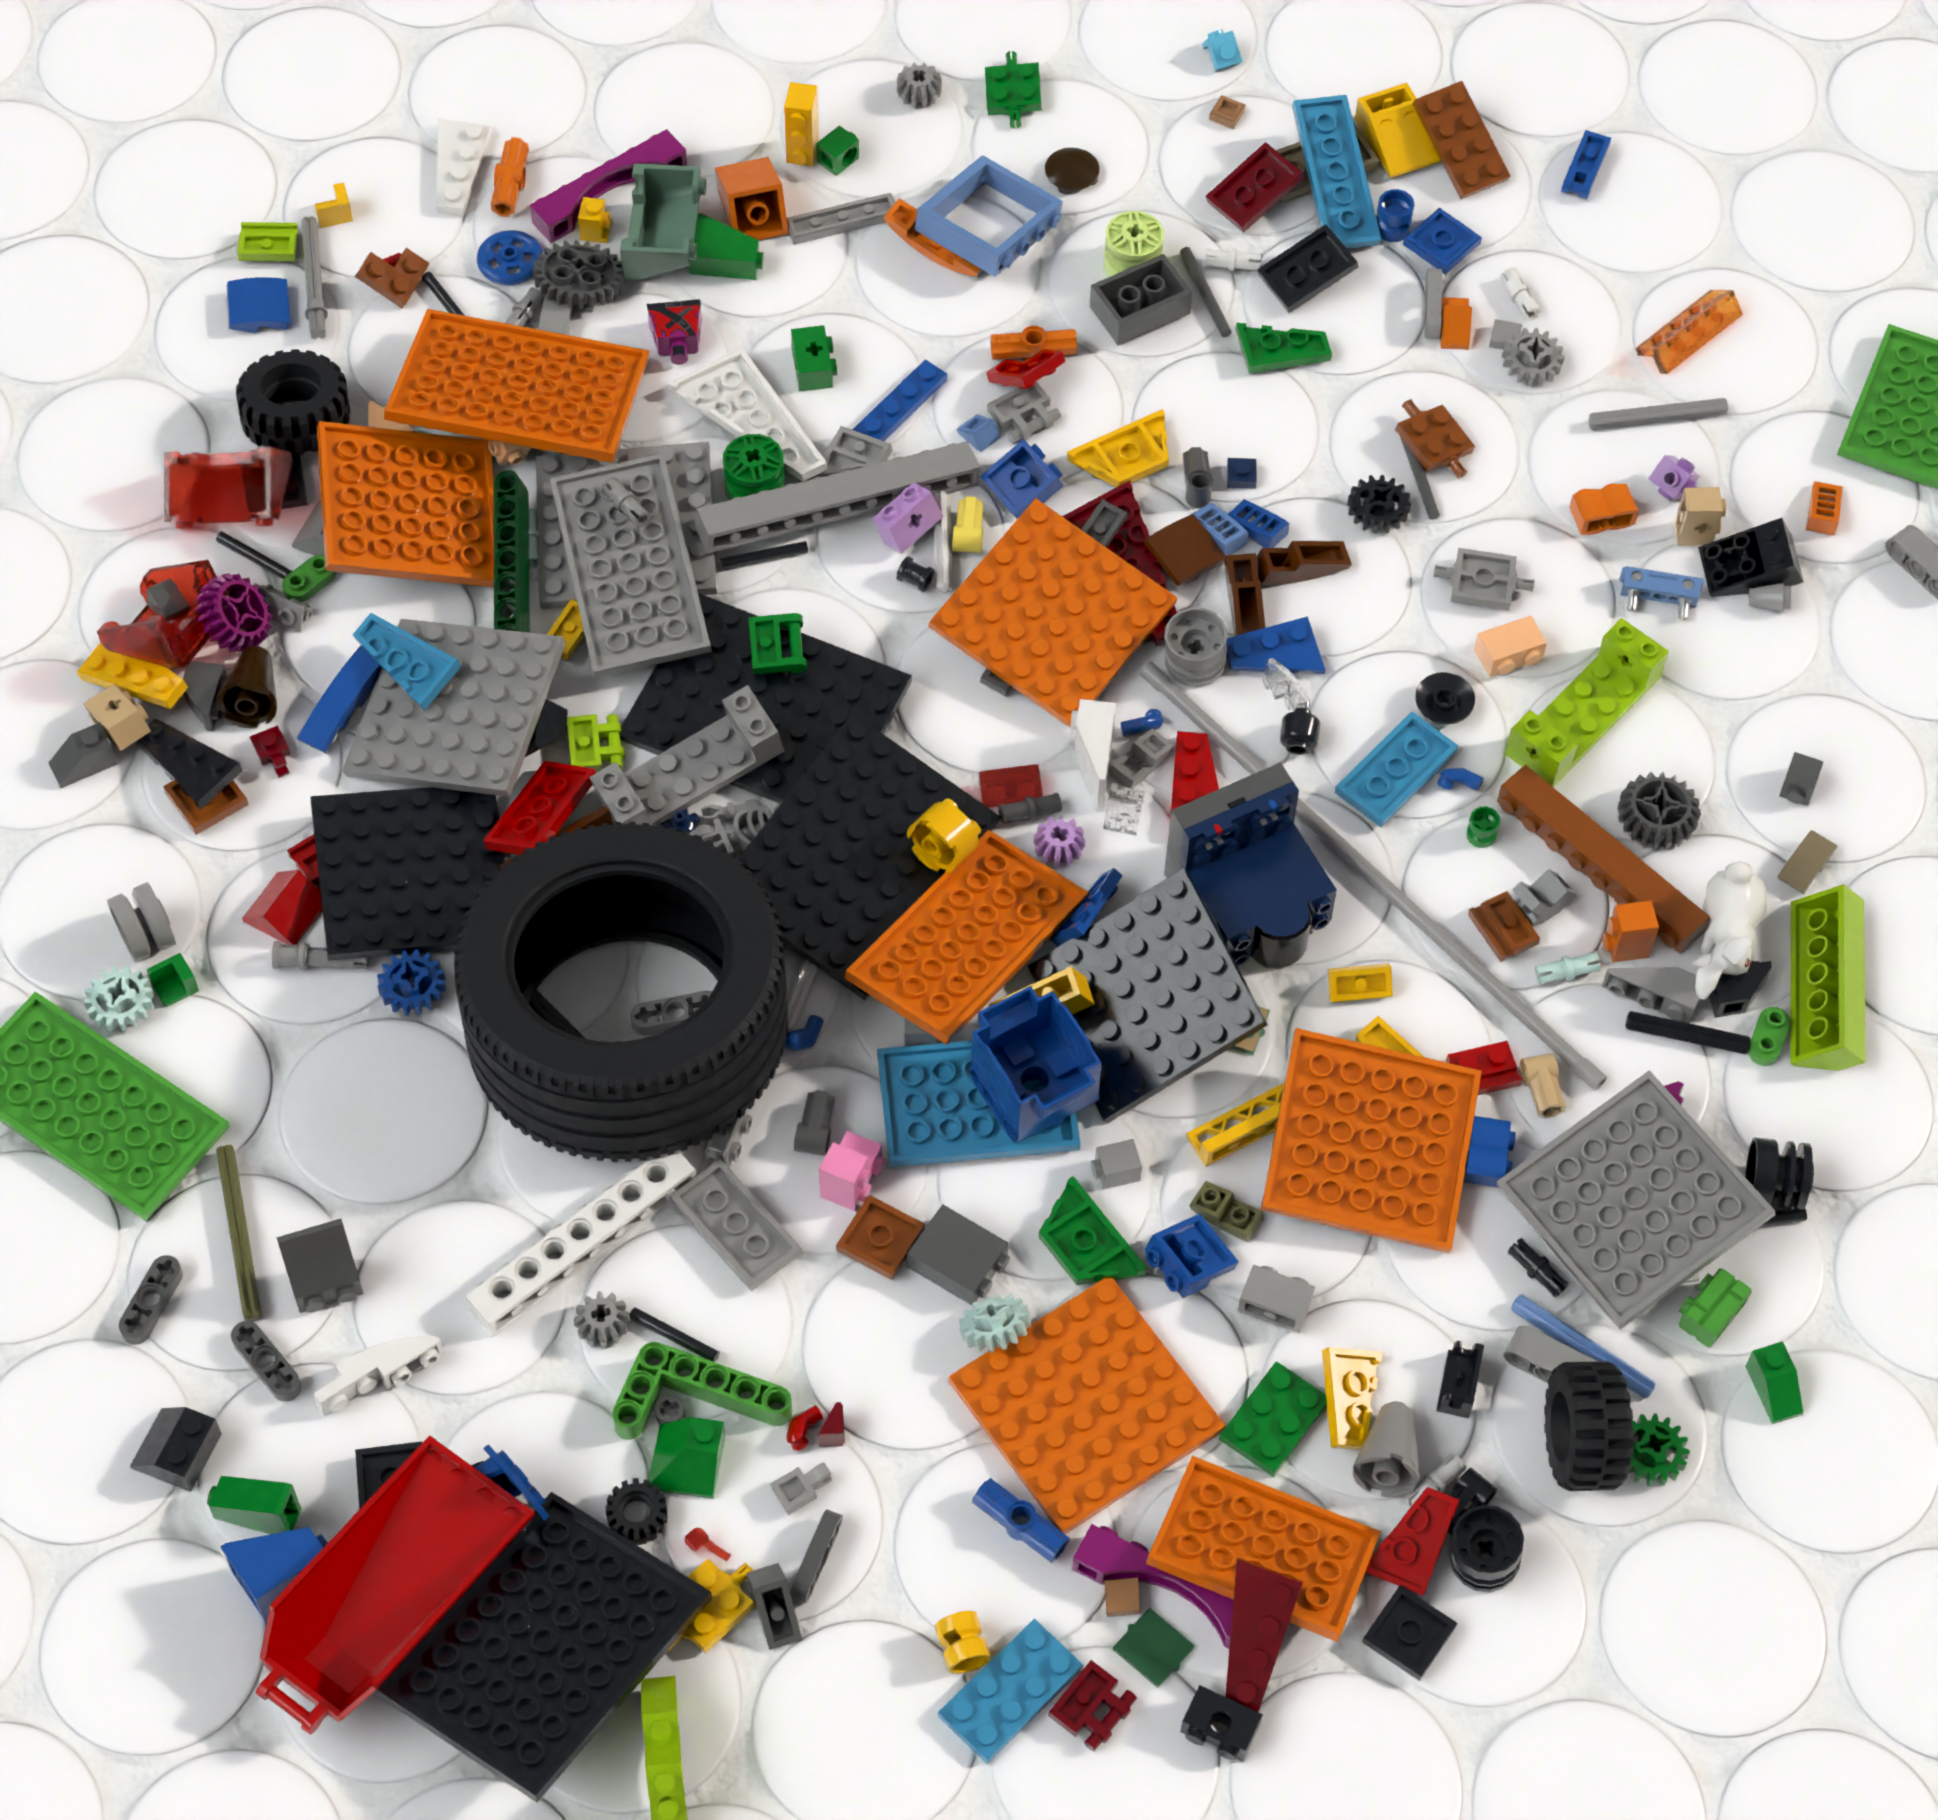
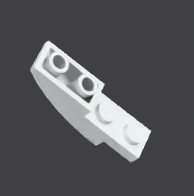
M438 1336L400 1338L369 1347L335 1364L338 1378L313 1393L318 1408L324 1416L330 1412L340 1411L348 1404L350 1399L358 1394H365L371 1391L380 1380L387 1389L406 1383L413 1373L423 1367L427 1368L434 1365L440 1359V1356L444 1354Z

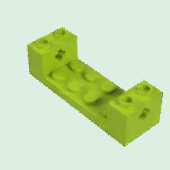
M1620 618L1603 636L1598 656L1539 715L1529 710L1511 728L1505 755L1521 767L1527 765L1554 787L1661 678L1669 651L1629 622Z

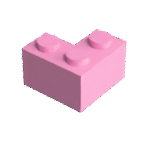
M847 1130L840 1145L832 1143L819 1167L820 1197L856 1211L860 1201L864 1203L872 1188L870 1182L873 1176H879L884 1167L885 1158H882V1145Z

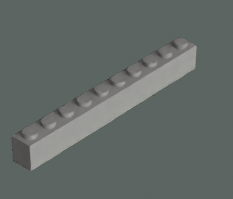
M968 441L957 444L952 443L945 447L924 450L917 454L896 457L893 460L877 464L872 463L865 467L844 470L837 474L816 477L809 481L797 484L792 483L769 491L763 490L757 494L745 497H735L729 501L717 504H707L696 508L695 528L706 553H711L881 510L913 482L932 492L933 496L941 491L948 493L976 486L981 467Z

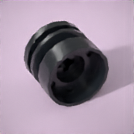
M1754 1137L1748 1151L1745 1178L1770 1205L1775 1193H1778V1201L1781 1208H1788L1792 1201L1793 1209L1804 1210L1812 1189L1814 1177L1813 1155L1810 1143H1799L1796 1150L1795 1143L1788 1141L1785 1144L1782 1155H1780L1778 1143L1775 1139Z
M1490 1505L1470 1508L1459 1517L1453 1528L1450 1563L1454 1574L1462 1584L1475 1591L1492 1592L1503 1589L1514 1580L1520 1569L1524 1535L1520 1523L1510 1512L1498 1506ZM1488 1551L1492 1553V1556L1488 1554L1484 1557L1480 1556V1552L1483 1554L1487 1553Z

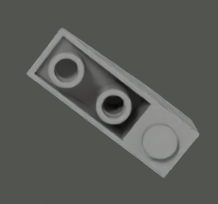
M1679 967L1608 968L1602 984L1603 988L1608 989L1609 992L1616 996L1627 997L1636 1001L1644 1008H1652L1666 1014L1672 1020L1685 1023L1690 1022L1700 1000L1695 991L1696 975Z

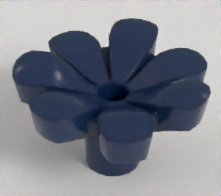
M685 809L675 812L673 817L666 820L667 822L662 825L663 828L674 827L676 831L681 832L685 830L690 833L699 826L697 823L700 821V818L696 813L688 815L689 812Z

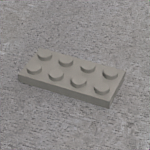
M721 1158L670 1195L673 1205L751 1292L802 1254V1248Z

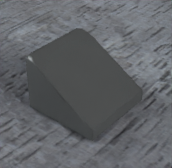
M171 578L147 589V605L164 620L189 610L187 601Z

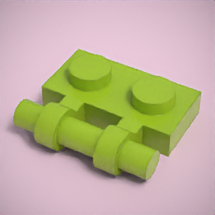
M597 714L567 717L571 765L593 768L596 772L602 770V761L608 760L611 764L616 762L620 769H623L625 749L621 746L619 735L622 732V725L619 724L616 714L608 715L606 717L607 723L598 724ZM599 738H607L609 746L600 747Z

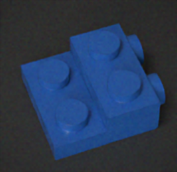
M1024 439L980 476L1016 519L1022 515L1035 498L1045 503L1064 486L1060 481L1063 474L1053 463L1047 465L1043 461L1046 455L1036 444L1030 446Z
M1201 1214L1153 1234L1144 1249L1147 1262L1152 1267H1158L1165 1275L1168 1289L1172 1292H1178L1182 1298L1205 1289L1212 1279L1234 1270L1239 1263Z

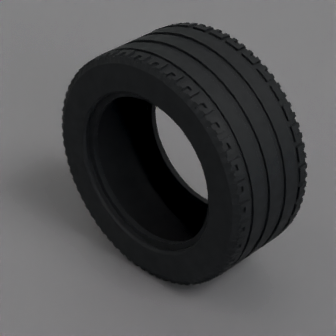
M615 822V825L601 823V826L594 827V824L588 825L586 829L575 828L570 833L565 831L560 833L561 836H551L548 838V841L544 843L540 841L535 844L534 848L525 849L523 851L524 854L514 856L511 863L506 862L500 872L496 871L492 875L493 879L491 881L487 880L484 884V890H479L476 894V900H472L470 910L466 911L464 922L461 923L460 933L457 936V945L455 946V988L466 1047L477 1081L489 1102H492L494 1108L501 1112L505 1120H510L514 1128H520L521 1133L526 1136L530 1134L532 1140L536 1142L542 1141L544 1146L548 1148L556 1147V1151L561 1153L567 1151L571 1156L576 1157L579 1154L584 1159L595 1157L597 1161H604L605 1158L611 1159V1162H618V1159H625V1162H630L636 1158L642 1161L646 1160V1157L660 1158L661 1154L667 1153L669 1156L674 1154L676 1150L680 1149L681 1152L687 1150V1147L690 1145L694 1147L700 1145V1141L704 1139L708 1141L713 1138V1134L716 1132L718 1134L723 1132L724 1127L727 1125L732 1126L737 1117H743L747 1108L751 1109L754 1106L755 1099H760L763 1090L768 1088L770 1079H773L784 1052L788 1027V1000L784 942L776 910L771 899L768 898L765 888L761 887L760 881L753 877V873L749 869H745L744 864L740 860L736 861L734 855L731 853L726 854L724 848L720 846L715 847L710 840L703 841L699 835H689V832L685 830L679 832L674 827L663 828V825L660 824L650 826L649 823L645 822L642 825L635 822H629V824ZM645 941L675 948L699 961L718 981L707 1000L686 1020L662 1033L632 1041H594L568 1034L546 1022L529 1006L531 999L543 980L561 963L584 950L612 942ZM514 968L520 973V975H518L514 971Z

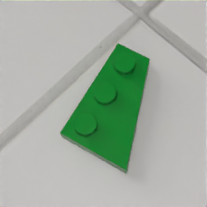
M1236 322V333L1248 373L1331 361L1332 352L1326 333L1323 331L1291 328L1289 331L1272 330V326L1262 325L1260 329L1246 327V323Z

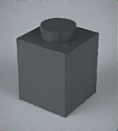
M1794 752L1779 797L1786 798L1793 803H1801L1808 806L1824 761Z

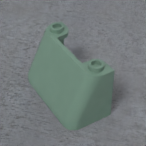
M634 164L632 178H635L636 187L632 190L633 207L628 238L622 239L620 247L625 281H639L690 266L691 260H696L697 244L694 243L700 198L701 195L706 194V178H701L700 166Z

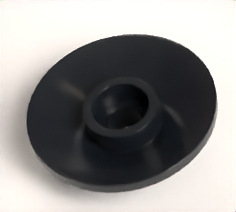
M1440 672L1427 676L1419 683L1416 689L1415 702L1419 711L1427 719L1439 724H1455L1463 721L1471 714L1475 705V694L1471 685L1462 677L1452 673Z

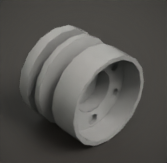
M1194 607L1181 610L1170 618L1165 627L1164 637L1165 665L1168 673L1177 682L1186 686L1201 687L1211 684L1222 675L1226 668L1227 629L1223 620L1215 612L1205 608Z

